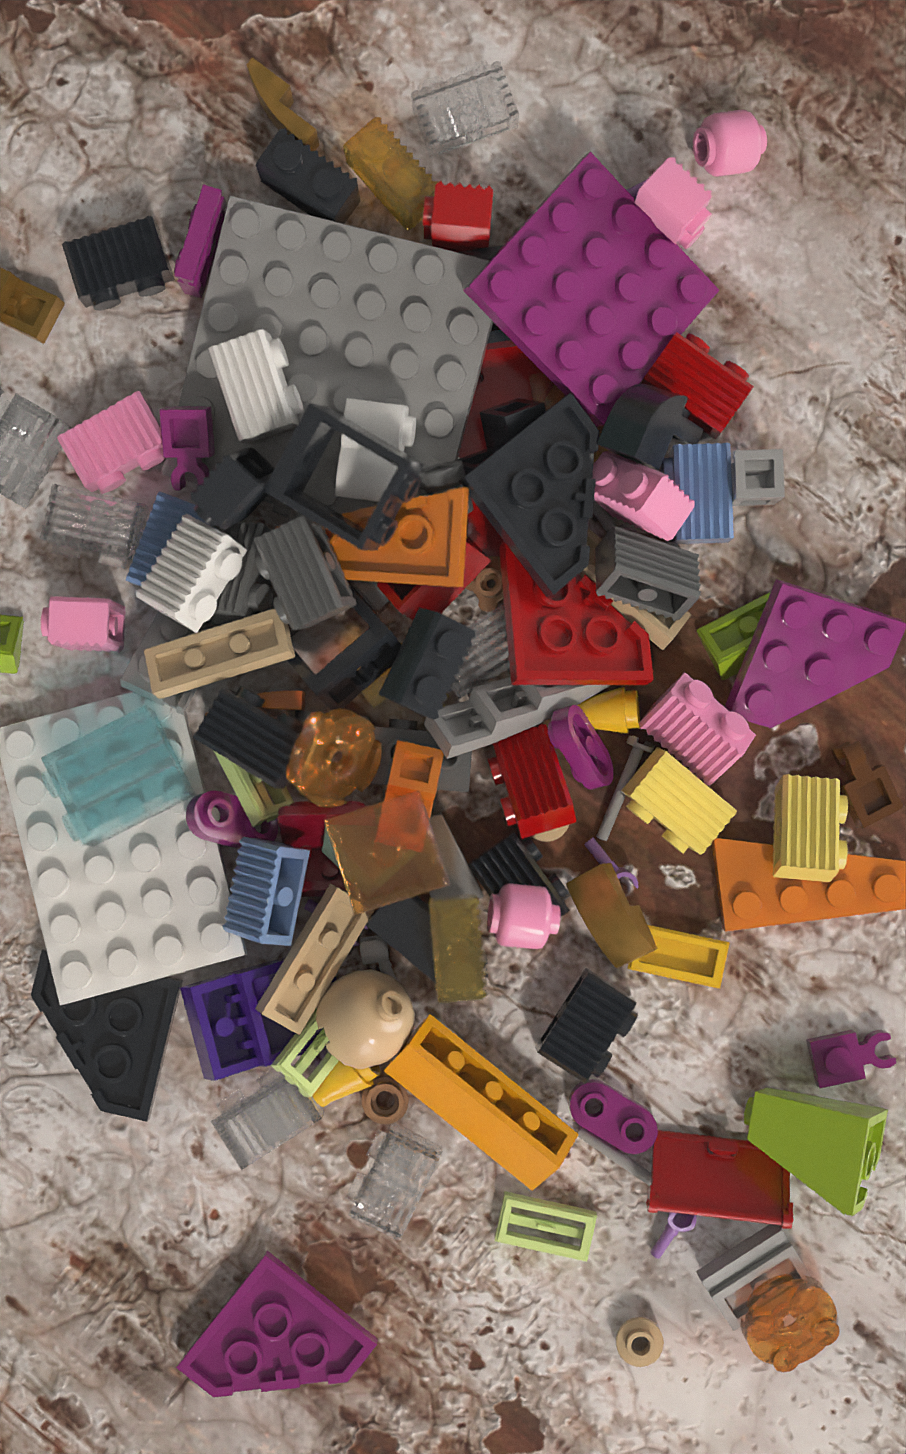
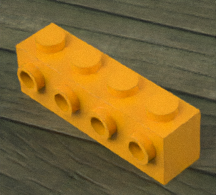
M431 1014L411 1033L405 1047L393 1056L384 1069L394 1080L532 1191L561 1167L579 1135Z

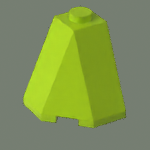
M768 1087L755 1091L754 1097H749L744 1111V1124L749 1126L747 1140L842 1214L854 1216L863 1209L868 1188L860 1187L862 1180L868 1181L872 1170H876L881 1154L888 1109Z

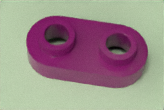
M577 705L555 710L552 714L551 722L548 724V735L552 745L556 749H560L570 764L575 780L582 783L589 790L611 784L613 765L610 754L583 710Z
M217 790L201 793L193 797L186 808V822L190 831L196 837L206 841L239 849L242 847L239 841L243 837L274 841L278 834L277 818L270 822L265 820L260 824L261 832H257L255 827L252 826L238 797ZM213 807L219 810V821H216L212 816Z
M589 1079L586 1084L580 1082L571 1091L569 1109L573 1119L583 1128L629 1154L643 1153L654 1144L658 1134L657 1123L652 1113L643 1105L597 1079ZM592 1098L599 1099L602 1102L601 1110L594 1114L588 1113L585 1110L586 1102ZM631 1123H639L643 1127L642 1133L636 1138H630L625 1133L627 1126Z

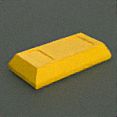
M648 925L658 949L628 963L627 969L720 989L730 942Z

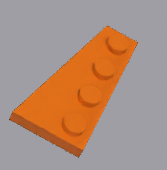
M463 487L430 496H419L412 498L408 503L403 502L395 517L398 525L394 535L385 546H380L377 551L360 550L325 528L329 542L333 546V552L337 555V561L341 564V570L345 574V579L463 587L469 488ZM376 506L358 509L357 511L341 515L365 528Z
M715 838L712 841L724 931L906 909V861L847 854L845 868L839 869V872L831 882L778 878L772 875L773 845L724 838Z

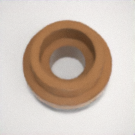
M391 1076L375 1078L373 1080L374 1085L365 1088L363 1091V1110L376 1123L392 1124L400 1120L407 1111L409 1104L408 1091ZM380 1092H390L394 1096V1103L389 1107L379 1105L376 1097Z

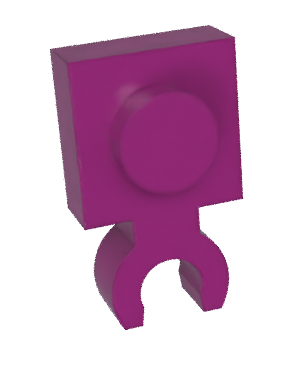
M163 407L159 410L163 458H177V467H175L171 474L173 489L180 491L186 487V472L193 473L197 478L198 484L203 483V478L210 475V470L202 462V458H210L215 454L212 407Z
M853 1030L806 1039L816 1086L821 1089L866 1079L863 1067L866 1064H872L882 1069L894 1066L897 1063L894 1056L885 1055L877 1057L875 1054L876 1045L881 1041L890 1040V1033L884 1030H874L868 1033L861 1042H858L856 1032Z

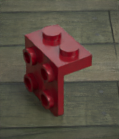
M297 801L289 806L278 808V823L282 842L310 850L301 897H323L330 884L352 897H368L322 852V839L325 824L377 826L376 810L374 807L359 801H344L339 803L338 806H318L309 801ZM378 890L371 896H378Z

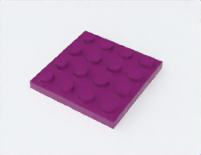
M590 151L573 167L463 291L565 396L569 393L574 396L594 425L598 427L606 423L610 411L619 397L627 389L639 384L674 334L677 332L681 335L718 293L719 289L677 244L675 245L655 226L652 219L634 203L636 200Z

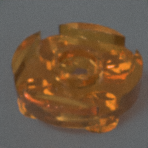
M336 709L327 713L316 711L310 714L303 724V731L296 740L291 753L290 763L286 769L288 781L303 796L316 805L332 808L348 803L344 797L349 796L355 789L362 793L370 785L379 768L382 748L381 742L375 739L373 731L376 730L370 721L359 714L346 709ZM337 751L341 752L342 757L340 761H333L330 766L333 755Z
M791 1274L775 1276L758 1286L746 1302L749 1310L745 1316V1322L741 1318L740 1326L743 1337L754 1355L761 1361L772 1364L777 1371L790 1372L794 1370L798 1364L813 1358L825 1346L833 1344L839 1336L840 1329L836 1323L837 1310L835 1303L823 1285L813 1277L806 1276L808 1280L793 1279ZM791 1314L793 1318H797L792 1324L784 1326L785 1324L782 1319L785 1316Z

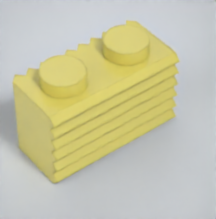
M658 747L621 790L631 799L626 807L646 824H649L653 818L666 828L661 836L683 854L690 848L702 855L737 812L736 809L667 751Z
M785 774L776 785L774 792L775 815L772 875L778 878L831 882L839 872V869L845 868L847 862V842L839 840V823L844 824L847 818V796L840 795V780L837 778H811L809 776L802 777L800 775L792 776Z

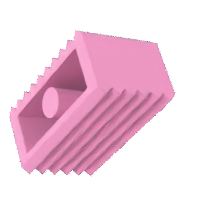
M668 157L638 190L639 192L634 202L675 245H682L686 250L705 230L703 225L712 215L706 209L711 199V190H704V184H697V177H690V170L683 171V164H676L675 157Z
M140 391L134 392L131 396L125 397L115 405L109 406L106 410L93 415L90 419L84 420L81 424L76 425L57 437L84 487L91 492L99 489L101 494L108 493L125 483L124 474L138 466L142 470H148L165 460L163 458L161 424L147 399Z
M609 451L602 452L598 460L593 464L592 479H596L594 501L613 518L616 517L625 523L628 522L636 528L639 527L642 531L645 530L654 536L657 535L660 539L663 538L666 541L673 539L694 508V500L689 499V495L684 494V490L679 489V485L674 484V480L669 479L668 475Z
M50 596L49 608L44 607L41 614L42 636L48 637V641L52 645L71 651L75 649L79 651L87 650L91 652L95 650L101 652L103 650L119 653L124 649L125 606L105 598Z
M685 672L656 700L639 722L641 729H646L648 735H652L655 741L660 742L663 748L668 749L669 754H674L676 760L682 761L683 766L689 767L690 772L696 773L697 777L703 779L704 783L709 786L745 753L756 736L749 729V725L743 716L736 712L728 711L713 697L712 691L705 683L693 680Z

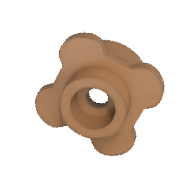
M498 556L489 557L491 562L466 587L467 590L475 593L479 599V608L485 612H493L497 609L498 605L504 603L500 557ZM490 580H495L496 585L494 588L488 587Z

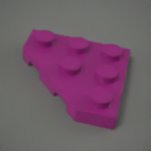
M776 579L725 708L730 712L740 714L748 722L773 728L889 668L905 632L906 623L899 618Z
M267 1250L181 1358L176 1368L213 1398L232 1396L234 1392L258 1389H261V1392L300 1388L301 1384L327 1381L328 1384L346 1383L377 1346L378 1339Z

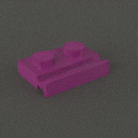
M204 184L198 202L192 209L188 233L184 246L177 256L174 268V277L178 278L177 282L183 292L201 299L212 269L227 209L224 196H221L222 190Z

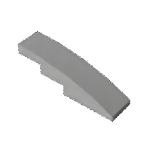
M511 677L473 687L469 700L443 707V709L438 710L439 718L432 720L426 717L424 725L445 757L449 759L534 727L552 718L555 710L578 705L611 685H511Z

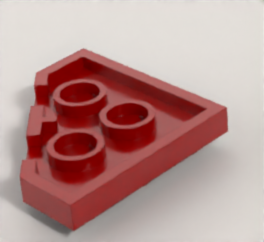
M503 542L499 546L511 685H647L654 680L649 634L635 621L630 623L611 605L613 602L611 598L606 599L605 595L597 596L596 584L586 575L581 577L578 574L554 595L546 597L507 544Z

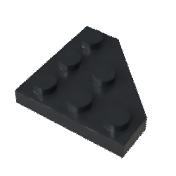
M571 393L564 396L459 480L463 487L469 488V496L546 597L554 595L589 566L590 546H587L589 519L593 517L596 479H592L594 452L598 451L597 443L600 431Z
M46 948L42 949L31 998L39 1011L44 1013L57 1034L56 1039L75 1070L78 1069L92 1092L90 1095L100 1111L147 1122L151 1117L183 980L164 977L60 1005Z

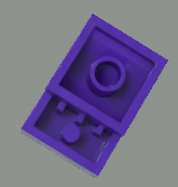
M286 957L180 987L204 1079L216 1081L258 1066H270L296 1034L255 1009ZM323 1028L317 1029L297 1056L303 1055Z

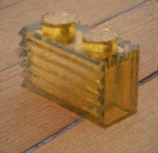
M374 117L344 144L345 160L348 166L405 230L409 231L423 219L425 196H434L435 185L438 181H432V174H426V167H420V161L413 159V153L407 152V146L401 145V139L395 138L394 131H388V124H382L381 117Z
M475 894L430 898L438 1003L483 1000L488 995L485 976L486 969L484 966L486 963L483 957L485 952L482 947L484 942L483 937H481L483 931L482 927H480L482 920L479 917L481 910L478 907L480 899Z

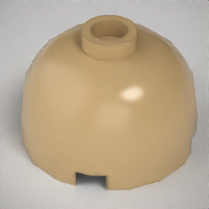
M369 969L347 973L332 982L317 1005L316 1021L318 1030L324 1027L325 1034L330 1041L325 1044L330 1054L344 1065L365 1069L387 1062L405 1047L414 1027V1009L411 998L402 984L390 975Z

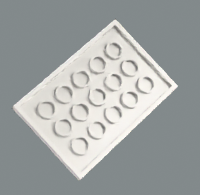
M129 692L0 727V759L60 1005L248 955L244 938L225 932L222 927L227 922L224 916L228 914L226 907L229 903L228 897L232 892L220 844L196 837L190 831L186 822V808L189 802L196 795L206 792L186 710L183 715L176 712V709L166 704L162 706L135 692Z

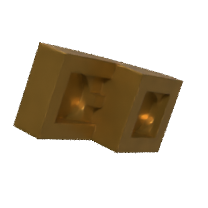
M252 57L246 64L257 98L271 122L278 131L286 129L288 135L294 134L295 140L302 139L303 146L310 145L311 151H316L320 145L316 128L290 110L294 103L290 85Z
M0 267V323L45 344L65 302L58 296L16 277L12 272Z
M612 863L600 864L565 883L588 930L615 968H620L658 949L640 906L629 905Z

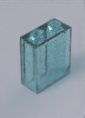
M146 705L41 757L46 771L41 773L43 782L54 799L60 797L67 811V814L62 816V820L68 834L73 841L80 840L82 845L94 847L196 795L155 711Z

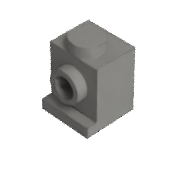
M783 449L735 450L733 452L734 462L731 464L733 506L775 505L785 497Z

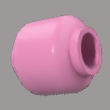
M746 110L720 112L707 116L700 125V128L695 131L693 137V152L696 162L714 177L743 174L752 171L758 164L761 154L765 152L767 146V136L764 127L759 125L754 115Z
M506 884L500 889L498 895L491 894L487 914L488 933L495 934V938L500 945L541 949L547 942L549 934L558 933L560 906L552 905L549 891L546 888Z

